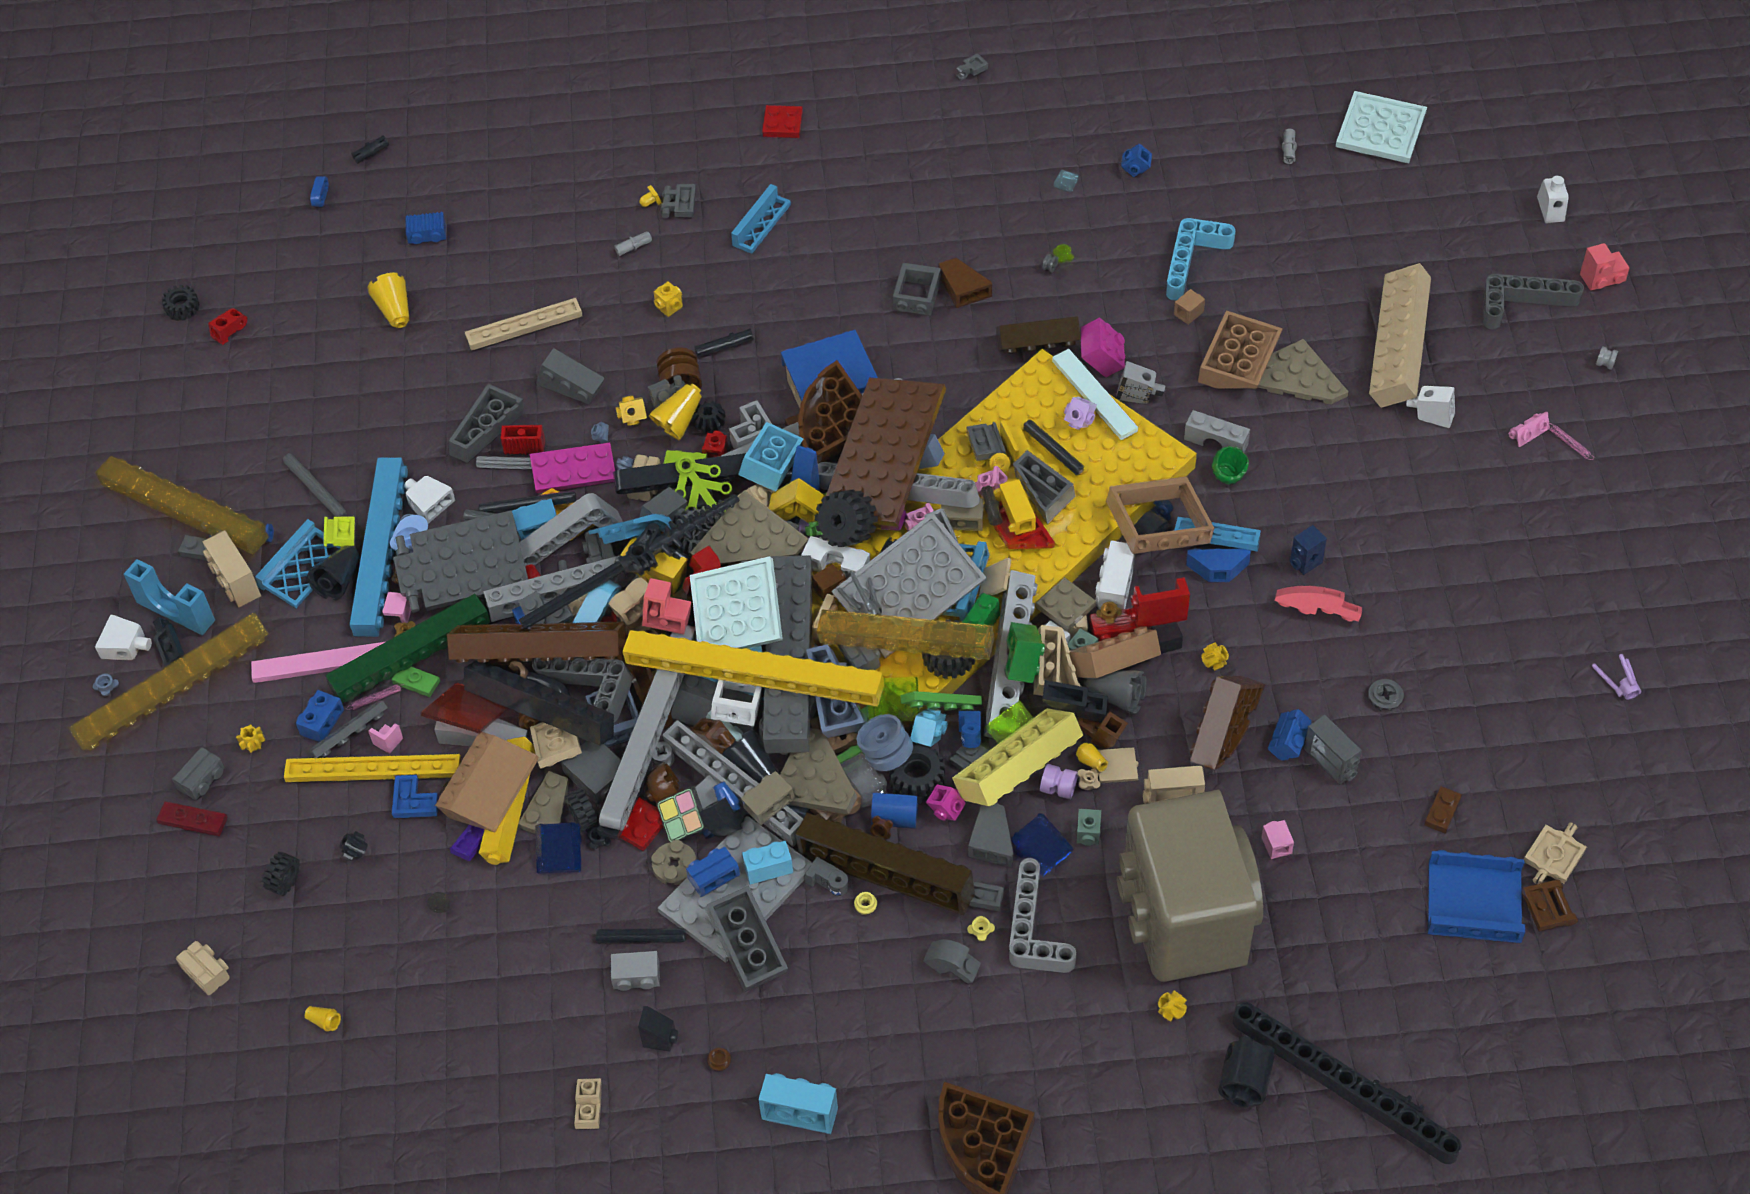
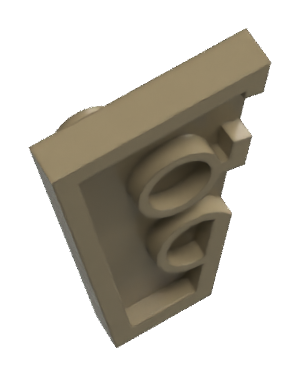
M548 771L519 821L518 826L520 829L554 842H559L563 808L566 803L564 796L567 795L569 786L568 778Z

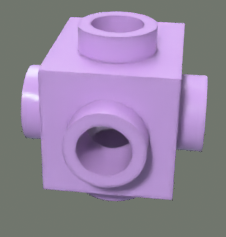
M1072 397L1071 402L1067 404L1064 410V414H1066L1064 420L1070 422V427L1078 430L1088 427L1094 421V411L1097 404L1081 397Z

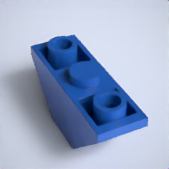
M1241 548L1187 550L1186 566L1208 582H1230L1249 565L1251 550Z

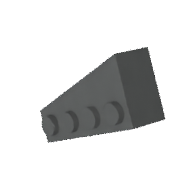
M487 384L450 438V455L468 463L501 434L502 425H511L524 413L523 399Z

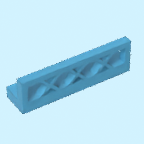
M770 184L732 231V245L752 254L790 207V200L778 196L777 186ZM776 202L783 204L782 207L773 208ZM773 215L771 220H763L765 216ZM763 227L764 230L762 232L754 233L755 228ZM747 240H754L751 246L744 244Z
M1177 518L1175 530L1196 528L1190 518ZM1211 522L1214 531L1209 544L1258 552L1261 530Z

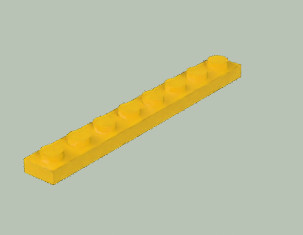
M460 754L286 759L284 779L285 782L395 779V776L417 775L418 778H452L461 763Z

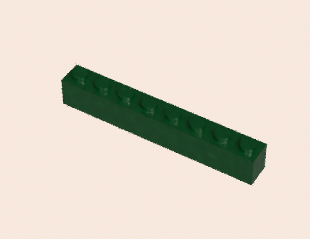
M474 593L326 674L325 677L334 695L341 699L342 703L351 701L362 692L371 690L375 685L384 680L391 679L396 673L409 669L413 664L429 658L431 654L440 649L447 648V634L457 625H486L490 623L488 611Z

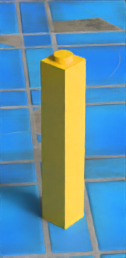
M526 737L507 739L508 742L535 754L534 745ZM530 774L495 832L484 830L479 854L490 864L498 865L499 863L510 861Z

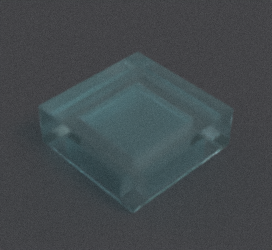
M1061 170L1054 182V187L1072 192L1079 180V175Z

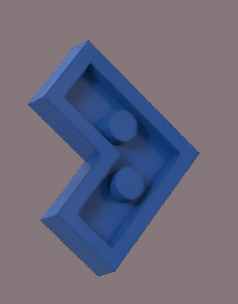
M417 775L395 776L392 805L393 818L437 816L438 808L435 804L439 800L438 793L417 794L419 780Z

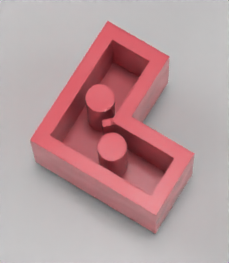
M1603 243L1587 248L1580 275L1590 291L1602 289L1606 286L1626 281L1629 266L1619 251L1611 253L1607 245Z
M650 578L644 595L642 626L685 634L690 618L691 601L670 597L671 582Z

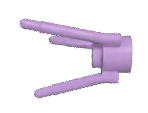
M1619 654V658L1627 677L1619 682L1620 687L1596 664H1592L1596 672L1616 691L1618 697L1624 695L1625 699L1629 700L1641 693L1629 659H1625L1623 654Z

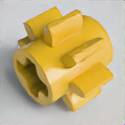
M1216 642L1203 649L1202 661L1206 667H1213L1214 671L1227 665L1226 660H1228L1229 655L1223 645L1217 646Z
M251 724L241 728L240 735L236 736L241 750L246 748L250 753L261 749V742L265 741L261 728L257 727L255 729Z
M1173 990L1172 994L1164 993L1158 1000V1007L1160 1008L1158 1013L1170 1022L1173 1017L1180 1019L1186 1013L1187 1006L1184 1003L1187 1000L1175 990Z

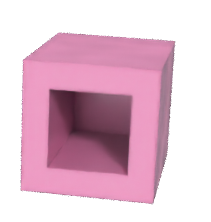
M1285 820L1279 822L1271 821L1264 825L1261 837L1270 859L1292 854L1294 841Z

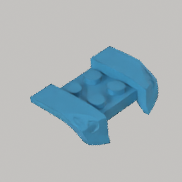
M652 514L600 527L588 532L589 535L598 533L603 543L607 544L628 538L632 539V537L638 538L651 523L658 524L659 529L665 533L664 527L668 526L670 528L668 522L672 520L663 514Z

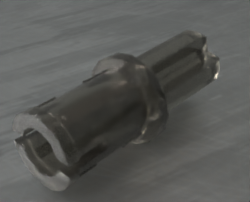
M992 486L982 487L981 492L985 502L983 508L987 512L989 523L993 526L999 525L1003 522L999 511L1000 503L995 499Z

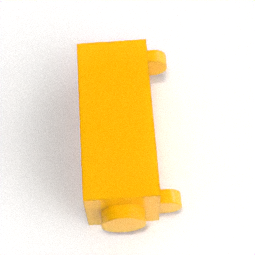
M1020 479L999 484V488L995 489L993 493L995 497H1000L1011 523L1008 526L1010 532L1018 535L1035 530L1036 516Z

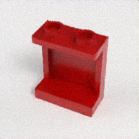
M1185 577L1176 579L1175 590L1142 595L1139 586L1134 587V594L1131 595L1132 608L1129 609L1131 620H1135L1137 628L1187 620L1190 592Z

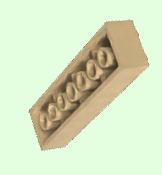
M1420 263L1387 273L1384 277L1369 394L1381 408L1417 398L1431 283L1430 275Z

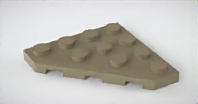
M1304 339L1272 353L1258 385V388L1267 389V392L1280 395L1288 393L1295 395L1296 398L1306 400L1314 398L1323 400V403L1333 404L1348 397V390Z
M744 490L738 497L740 501L733 508L727 509L690 554L692 556L705 547L710 546L718 556L721 565H734L741 563V561L748 562L769 556H797L806 546L809 539Z
M810 728L809 752H791L780 774L793 788L795 799L788 805L849 815L858 796L822 730Z

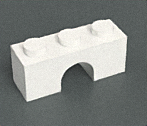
M810 536L801 555H811L813 571L817 572L823 570L830 563L841 564V570L845 574L846 579L851 576V570L856 573L870 562V553L862 549H854L847 546L838 547L837 545L831 546L828 544L829 541Z

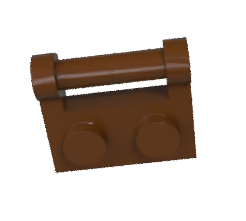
M1560 880L1536 884L1522 889V895L1538 931L1564 925L1571 926L1578 922L1576 914L1572 913L1562 891L1563 885ZM1549 892L1554 893L1563 915L1559 916Z

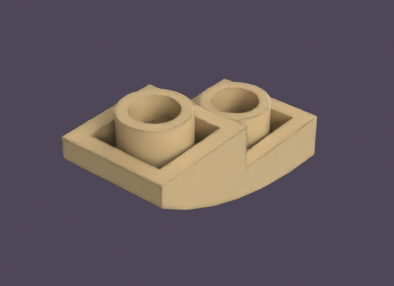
M577 1079L575 1129H597L600 1124L601 1079Z

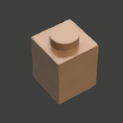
M1190 289L1175 301L1174 315L1189 325L1204 312L1205 299Z

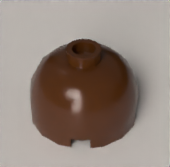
M665 762L656 766L647 776L646 784L648 789L645 793L651 802L656 801L658 804L669 797H674L676 794L683 792L684 789L683 787L680 789L677 776Z

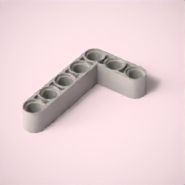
M594 493L582 496L520 541L525 566L538 564L592 524L600 528L623 522L619 512Z
M1026 858L1019 866L1009 945V961L1018 968L1062 973L1070 972L1076 965V950L1072 945L1032 940L1040 864L1035 859ZM1027 871H1032V872H1034V873H1032V874H1027V873H1025V872H1027ZM1024 891H1030V892H1032V893H1030V894H1025V893H1023V892H1024ZM1021 911H1028L1029 913H1027V914H1022V913H1020V912H1021ZM1019 931H1025V932H1027V933H1026V934H1019V933H1017V932H1019ZM1022 951L1024 954L1018 955L1015 952ZM1046 954L1047 957H1039L1038 955ZM1067 956L1071 959L1063 960L1061 959V957Z

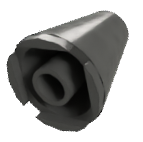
M1140 670L1115 671L1098 678H1085L1084 687H1087L1090 693L1107 695V702L1129 713H1137L1141 708L1138 705L1139 700H1144L1146 676H1142L1144 672Z

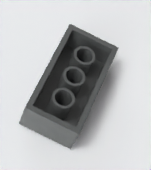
M749 885L707 904L706 912L744 993L787 973L788 967Z

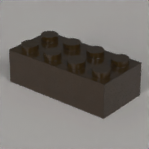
M1078 316L995 327L998 351L1003 350V354L1015 353L1017 348H1023V351H1032L1041 345L1042 349L1057 347L1056 344L1061 343L1062 347L1076 345V341L1081 340Z

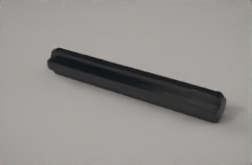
M1029 419L1024 423V430L1075 475H1079L1084 471V465L1034 421Z
M684 928L596 930V941L598 943L686 941V930Z

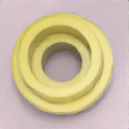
M862 892L855 898L854 906L859 913L870 914L875 911L877 900L871 893ZM865 902H867V903H869L870 905H868V906H863L862 904L865 903Z

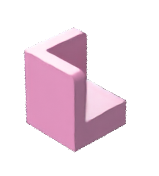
M388 592L383 614L399 616L401 623H408L411 608L406 596H402L401 593Z
M385 724L379 732L373 728L368 731L373 745L389 754L403 739L400 727L397 724H394L392 727Z

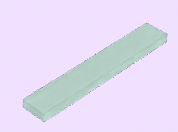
M1070 349L1052 357V362L1083 398L1097 404L1095 411L1120 440L1138 432V426Z

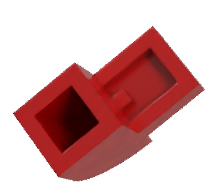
M710 546L692 555L689 564L694 570V574L721 568L720 560ZM690 576L685 578L682 587L687 595L692 592Z

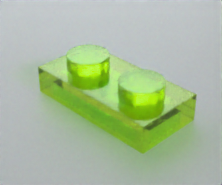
M1019 700L988 723L985 728L999 744L1032 720L1033 716Z

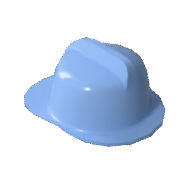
M410 515L402 519L390 540L391 548L395 551L398 549L395 538L403 535L405 545L409 549V553H412L413 548L410 534L427 530V520L420 515Z

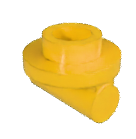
M996 453L989 459V467L993 470L995 466H998L1004 473L1010 467V457L1004 453Z

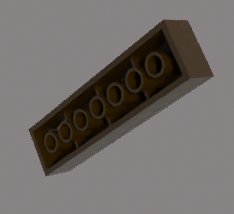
M807 813L795 834L799 853L809 861L813 862L818 857L845 874L964 916L975 895L972 870H969L966 866L955 865L943 858L929 856L923 851L909 849L901 843L889 842L881 836L866 834L861 829L846 827L841 822L826 820L821 815Z

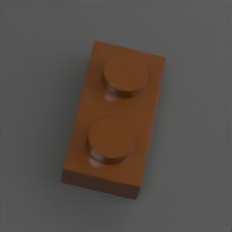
M1441 786L1424 826L1446 834L1462 794Z

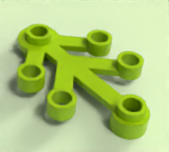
M682 455L677 459L675 466L680 475L675 492L683 491V498L685 499L686 491L684 489L687 477L693 483L689 504L686 507L687 510L691 507L694 508V506L697 509L699 493L707 505L712 507V504H716L707 489L720 491L724 495L731 493L732 486L729 482L719 483L700 479L696 472L708 473L712 478H717L721 473L719 466L698 464L689 455ZM684 462H688L690 464V467L688 469L682 468V464ZM712 468L718 469V473L716 475L711 474L710 471ZM728 485L730 487V490L728 492H724L722 490V486Z

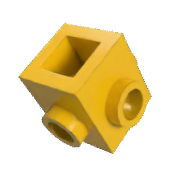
M666 282L653 291L656 308L667 317L683 307L681 290L670 282Z
M627 396L618 402L619 407H616L618 419H622L623 423L635 425L639 423V420L647 418L642 397L634 399V396ZM629 408H634L632 413L627 412Z

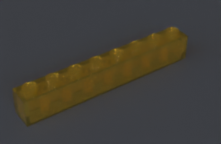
M823 609L817 627L819 642L826 645L837 644L845 645L846 647L857 646L867 649H887L893 652L908 651L913 654L928 653L934 656L948 655L954 658L968 657L976 660H990L994 641L993 628L990 625Z

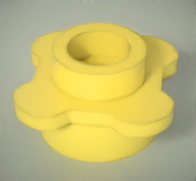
M983 916L976 917L972 925H969L967 928L968 933L974 934L979 941H985L987 939L986 936L995 930L994 924L990 923Z

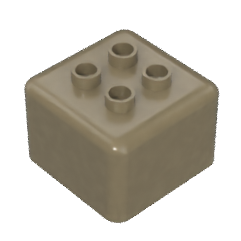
M1220 790L1132 807L1127 820L1125 853L1119 854V865L1122 875L1117 876V886L1122 903L1131 902L1134 914L1128 918L1131 937L1134 944L1143 942L1154 977L1161 982H1167L1247 966L1254 926L1260 925L1263 920L1262 889L1249 839L1239 824H1231Z

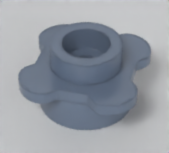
M102 674L96 678L93 689L100 691L103 696H108L113 688L118 687L119 682L116 679L113 680L109 674Z

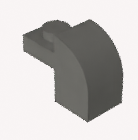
M946 939L931 942L923 962L939 974L951 971L967 984L973 983L981 965L978 960L968 954V947Z

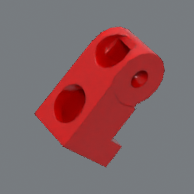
M235 308L229 309L208 323L211 338L224 345L228 342L230 335L246 326L247 316Z

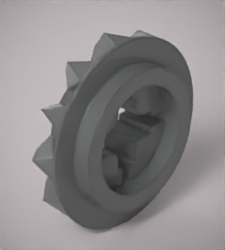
M1377 680L1369 688L1368 699H1371L1372 705H1377L1380 710L1385 708L1390 711L1394 707L1398 708L1403 701L1404 693L1401 686L1392 680ZM1383 690L1387 695H1390L1389 700L1382 696Z

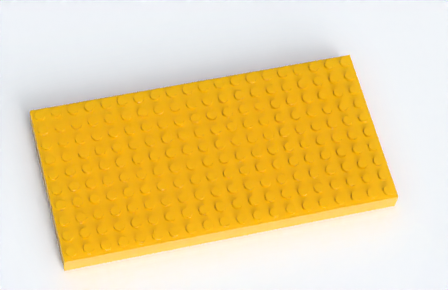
M1043 349L938 439L945 453L938 466L918 469L917 471L920 474L969 479L977 482L978 475L992 471V469L989 467V459L976 461L966 433V427L985 423L992 425V422H995L1000 434V421L1005 420L1008 428L1020 425L1033 454L1073 483L1075 497L1048 525L1026 493L1033 511L1054 540V548L1008 549L988 520V514L999 505L1000 497L984 500L982 531L954 530L958 544L977 545L978 541L987 543L990 556L986 567L1010 558V570L1036 575L1037 591L1032 598L1035 608L1032 616L1030 615V621L1041 612L1036 608L1037 601L1064 577L1072 583L1104 553L1105 548L1109 549L1111 541H1117L1123 536L1106 502L1110 486L1186 477L1195 469L1197 456L1196 452L1113 396L1111 397L1138 426V432L1120 440L1096 411H1094V421L1088 427L1080 428V430L1070 427V422L1064 420L1066 415L1064 410L1067 404L1071 402L1072 397L1083 398V396L1052 362L1053 356ZM1029 419L1034 421L1082 463L1084 471L1079 475H1075L1024 430V423ZM1004 445V448H1005V450H1006V451H1005V454H1006L1008 457H1010V455H1009V453H1008V451H1007V449H1006V447H1005V445ZM1011 457L1010 467L1004 472L1008 477L1007 481L1017 480ZM907 500L904 510L907 514L925 507L926 502ZM1154 501L1124 505L1133 525L1155 506ZM930 503L934 511L941 509V504ZM905 523L900 530H881L880 525L873 524L876 529L875 532L869 533L871 537L868 540L847 547L862 549L870 553L871 561L879 555L889 537H892L893 542L908 532ZM966 552L969 557L973 554V552ZM830 563L825 566L827 568L833 564L838 570H841V564ZM981 586L979 587L976 600H977L978 597H979ZM814 589L812 592V627L824 602ZM1003 591L996 595H993V597L999 599L1000 612ZM1016 593L1019 599H1024L1021 594ZM835 597L838 611L836 616L831 618L829 633L824 634L822 641L814 640V643L817 646L828 644L838 662L843 663L847 662V660L838 648L835 637L859 625ZM954 604V605H953L951 608H949V609H955L956 604ZM1013 613L1016 618L1021 619L1019 614ZM940 615L886 659L881 654V658H879L880 667L876 669V671L883 673L884 688L881 695L908 716L916 717L917 714L927 709V706L910 708V704H901L900 695L913 691L954 693L995 655L1000 616L996 623H994V626H992V629H990V632H988V635H986V638H984V641L981 642L982 644H976V661L972 665V669L970 671L965 670V675L961 676L959 674L957 678L952 679V676H948V679H945L943 675L937 677L934 675V671L931 673L928 671L922 659V637H924L925 630H929L930 625H937V621L946 622V619H950V622L960 621L959 617ZM872 641L869 642L872 647L875 646ZM944 646L939 650L943 652H954L959 648L955 646Z

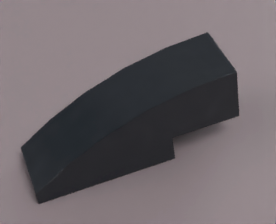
M1048 680L1044 681L1042 696L1044 703L1058 710L1074 713L1075 716L1103 722L1107 710V695L1090 693L1087 687Z

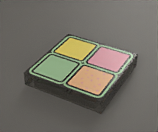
M695 786L656 802L669 843L673 840L682 841L707 829L698 814L703 808Z

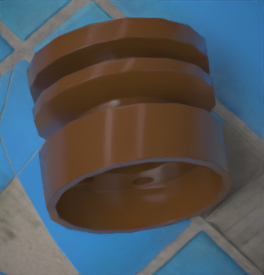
M680 347L672 348L663 352L658 357L656 364L659 381L666 379L669 384L674 383L673 377L680 375L685 385L694 384L701 390L702 381L697 356L692 350Z

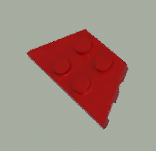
M1001 501L988 514V520L1008 549L1055 547L1054 540L1036 514V529L1018 535L1010 532L1008 526L1011 523Z

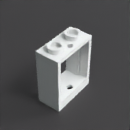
M718 680L712 701L711 719L754 726L763 694V687ZM723 689L754 693L752 703L721 698Z

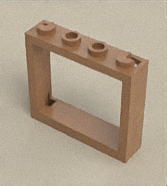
M1187 476L1110 486L1106 502L1132 554L1203 545L1211 542L1214 527ZM1180 498L1196 527L1138 535L1124 505Z

